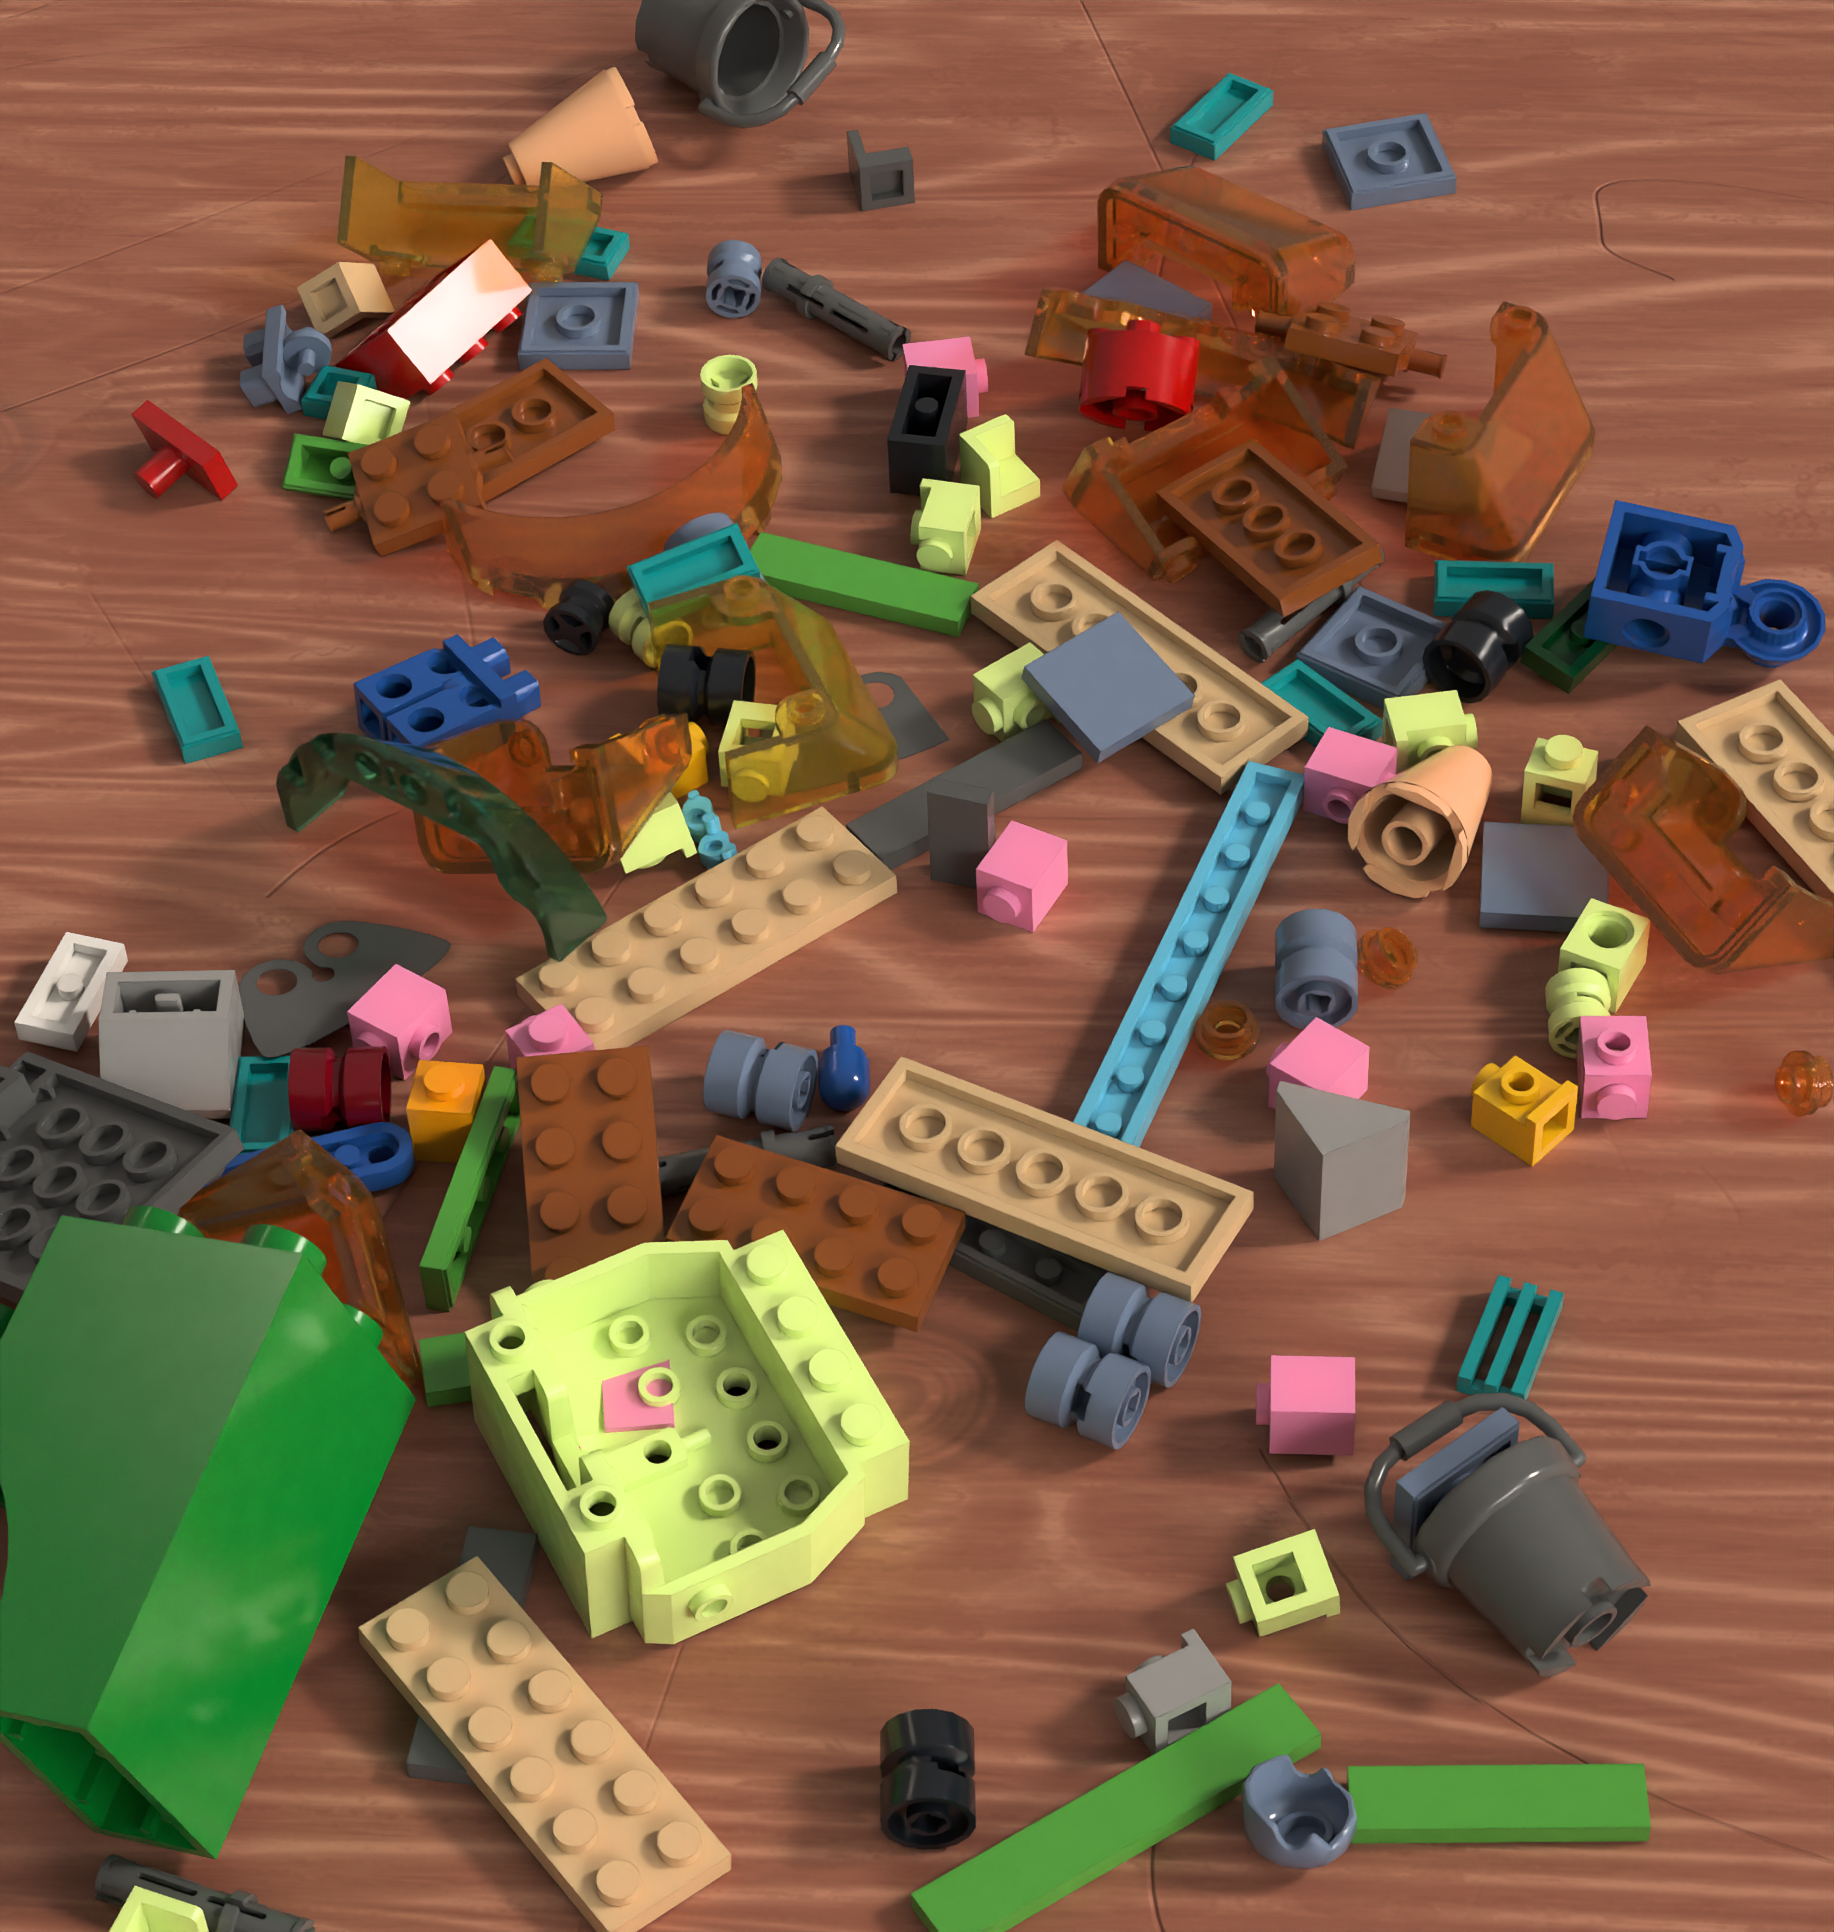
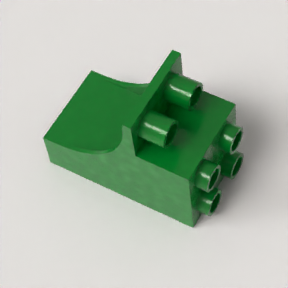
M137 1205L129 1208L122 1224L61 1215L16 1309L13 1310L0 1303V1507L6 1509L8 1523V1561L3 1594L0 1601V1741L93 1832L215 1860L223 1846L416 1401L415 1396L378 1350L383 1338L381 1327L362 1311L342 1303L321 1277L327 1264L324 1253L315 1244L301 1235L269 1224L251 1225L247 1228L241 1243L205 1238L190 1222L169 1211L152 1206Z

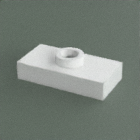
M66 932L14 1022L18 1039L77 1052L100 1012L106 973L122 972L128 962L125 945L123 943Z

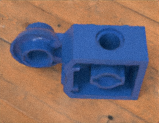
M1615 500L1590 596L1583 637L1701 664L1722 646L1739 649L1757 665L1776 668L1799 661L1818 647L1826 631L1825 613L1818 599L1804 587L1786 580L1764 579L1745 586L1740 585L1745 565V558L1743 556L1744 545L1734 525Z

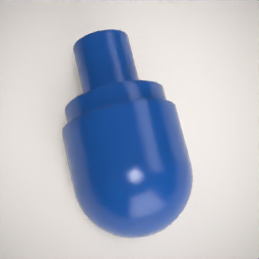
M839 1025L831 1029L830 1046L822 1052L821 1058L818 1061L819 1094L828 1107L841 1112H848L859 1108L866 1101L870 1092L869 1060L866 1057L865 1051L856 1046L855 1029L847 1025Z

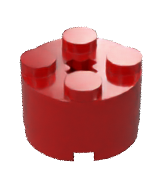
M1136 319L1127 321L1126 330L1088 329L1086 331L1079 390V412L1083 417L1093 422L1120 429H1125L1126 420L1145 421L1144 431L1151 432L1173 431L1187 427L1190 423L1194 406L1200 341L1186 336L1160 334L1161 325L1149 320Z

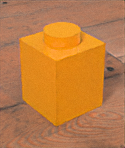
M419 1060L406 1106L415 1160L458 1163L487 1086L483 1064Z

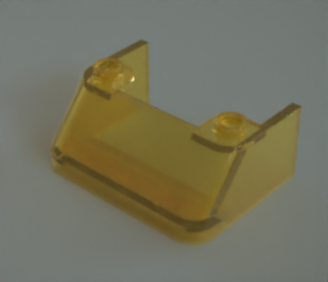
M345 156L337 244L371 262L378 263L377 271L380 273L408 276L410 275L411 268L445 269L488 239H491L517 272H530V278L539 281L562 282L564 273L575 272L601 219L603 194L553 162H542L540 185L536 186L399 181L357 156Z
M745 575L735 576L647 603L657 677L663 651L667 643L701 646L704 648L707 656H712L717 648L755 652L772 647L796 692L784 698L776 707L775 724L779 736L725 752L731 819L735 829L879 786L895 776L899 767L896 739L827 618L765 581Z

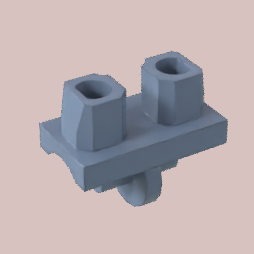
M282 304L267 309L265 328L244 335L243 349L252 368L241 371V389L255 408L278 400L287 414L302 410L301 400L304 397L305 376L319 372L323 366H328L332 355L330 340L323 333L316 331L312 327H304L293 332L286 323V310Z

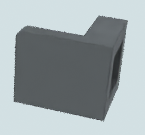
M858 130L847 131L849 173L862 212L915 203L913 159L909 147L865 153Z

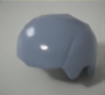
M1279 1755L1253 1766L1242 1784V1808L1246 1838L1261 1857L1284 1867L1311 1869L1326 1866L1346 1852L1357 1829L1354 1801L1352 1795L1336 1781H1333L1332 1774L1327 1768L1322 1767L1314 1774L1302 1773L1294 1767L1288 1755Z

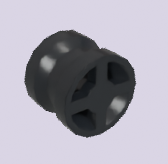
M573 580L562 590L559 596V603L552 606L543 620L544 631L548 638L563 651L574 655H588L598 645L602 637L601 632L609 628V615L615 603L612 597L595 583L586 580Z

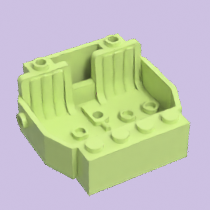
M780 1230L733 1250L728 1240L642 1243L556 1280L547 1279L539 1281L517 1296L511 1286L493 1292L489 1295L492 1320L464 1332L474 1421L534 1533L538 1534L541 1546L591 1639L633 1621L645 1643L676 1644L811 1584L865 1525L866 1517L908 1499L910 1441L784 1230ZM669 1360L670 1369L655 1367L644 1372L639 1379L638 1390L642 1401L650 1406L663 1407L673 1403L675 1428L667 1427L664 1429L605 1433L602 1381ZM664 1379L671 1383L672 1390L665 1396L657 1397L648 1393L646 1387L653 1380ZM734 1387H741L748 1391L741 1396H732L726 1393ZM532 1411L552 1448L559 1476L524 1412ZM764 1440H771L779 1444L770 1450H764L757 1446L758 1443ZM655 1455H663L669 1458L666 1462L654 1464L647 1460Z

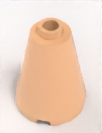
M615 66L607 70L603 69L507 143L511 154L502 159L515 187L525 184L529 192L533 193L645 170L658 163L643 122H640L634 108L633 99Z
M1454 745L1385 780L1363 794L1348 818V842L1352 851L1357 846L1361 856L1367 863L1362 869L1369 878L1391 893L1410 898L1427 897L1430 892L1441 889L1444 891L1452 886L1466 866L1492 787L1493 773L1489 763L1478 751L1467 746Z

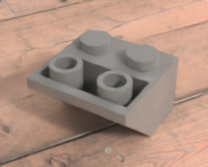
M235 970L107 972L99 1015L100 1078L208 1119L231 1118L238 1058L241 1057L245 1030L244 1011Z

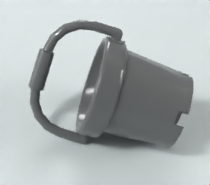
M642 0L636 18L635 42L638 50L648 54L649 61L645 62L650 67L669 75L699 93L701 100L698 106L699 113L724 125L744 129L764 126L785 116L797 104L803 105L836 67L835 59L843 48L846 27L840 12L823 0ZM803 7L824 16L829 20L832 27L831 42L825 52H819L804 71L803 68L808 56L810 29Z
M1507 1393L1474 1394L1454 1403L1446 1400L1389 1438L1390 1445L1373 1461L1364 1485L1365 1511L1381 1543L1410 1576H1417L1425 1572L1436 1584L1455 1588L1522 1654L1539 1676L1551 1677L1575 1666L1576 1662L1566 1650L1571 1646L1577 1648L1589 1642L1596 1651L1618 1634L1644 1605L1648 1595L1641 1587L1651 1586L1650 1580L1630 1558L1578 1484L1581 1477L1578 1468L1586 1462L1585 1453L1563 1427L1534 1402ZM1503 1407L1509 1413L1526 1418L1546 1435L1516 1443L1491 1457L1465 1477L1438 1503L1422 1524L1412 1550L1393 1529L1383 1511L1382 1487L1388 1471L1400 1459L1407 1461L1463 1423V1418L1479 1411H1497Z

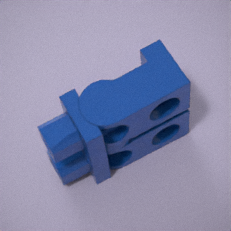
M456 634L442 641L443 649L427 650L353 683L359 728L386 757L391 756V762L420 792L440 782L439 769L472 752L482 753L499 744L500 741L507 744L520 738L518 718L541 707L538 681L527 670L521 671L505 680L502 679V677L511 673L510 659L505 648L494 637L470 647Z

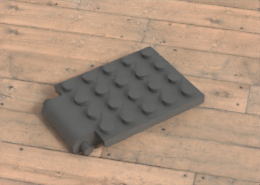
M28 1051L8 1068L0 1065V1296L17 1304L19 1303L61 1215L122 1224L128 1209L137 1205L152 1206L178 1215L180 1208L206 1184L217 1180L225 1171V1166L244 1150L236 1129Z

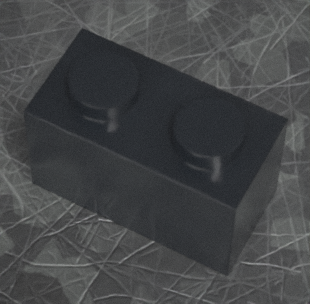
M909 365L887 439L890 493L920 496V484L923 478L952 482L960 452L959 434L966 431L968 423L966 370Z

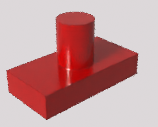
M148 399L131 414L150 448L156 452L133 474L140 486L149 495L158 499L184 474L188 475L220 500L227 497L238 486L217 449Z

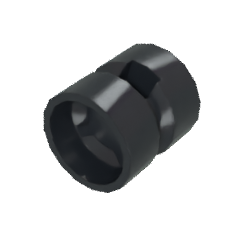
M1489 590L1475 592L1451 618L1452 622L1445 625L1425 647L1422 658L1427 675L1440 691L1457 690L1460 702L1469 704L1481 702L1490 694L1505 676L1506 671L1520 659L1524 646L1534 636L1532 624L1524 610L1512 599L1501 593Z
M667 643L661 658L658 675L657 706L660 719L670 714L678 722L697 723L702 715H706L711 725L726 726L734 700L754 702L756 687L754 652L717 648L712 656H707L704 648L701 646Z
M916 1709L900 1713L888 1720L880 1731L881 1777L884 1779L880 1784V1822L882 1832L888 1839L902 1846L915 1849H941L957 1845L969 1838L976 1828L975 1782L972 1779L975 1774L974 1728L965 1718L953 1712L939 1709Z

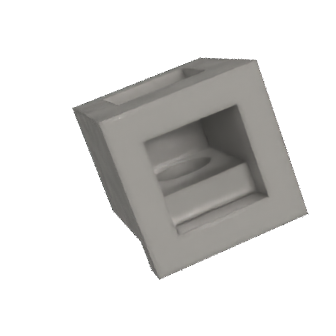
M1192 1629L1181 1634L1180 1650L1167 1656L1157 1655L1141 1663L1134 1672L1126 1675V1693L1115 1698L1113 1706L1118 1721L1126 1734L1132 1739L1140 1736L1153 1755L1230 1711L1232 1681L1197 1632Z

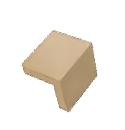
M337 262L297 287L315 330L323 333L327 338L333 337L364 317L386 318L394 313L392 303L374 264Z

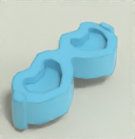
M697 790L690 791L688 793V800L683 805L682 814L692 840L699 843L698 853L701 865L711 869L738 854L735 844L730 843L729 835L722 831L719 817L714 814L710 799L700 796Z

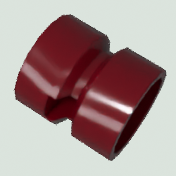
M386 1046L349 1047L342 1057H337L331 1047L292 1049L289 1063L288 1094L290 1118L294 1131H332L339 1121H344L349 1129L376 1122H390L392 1081L390 1059Z

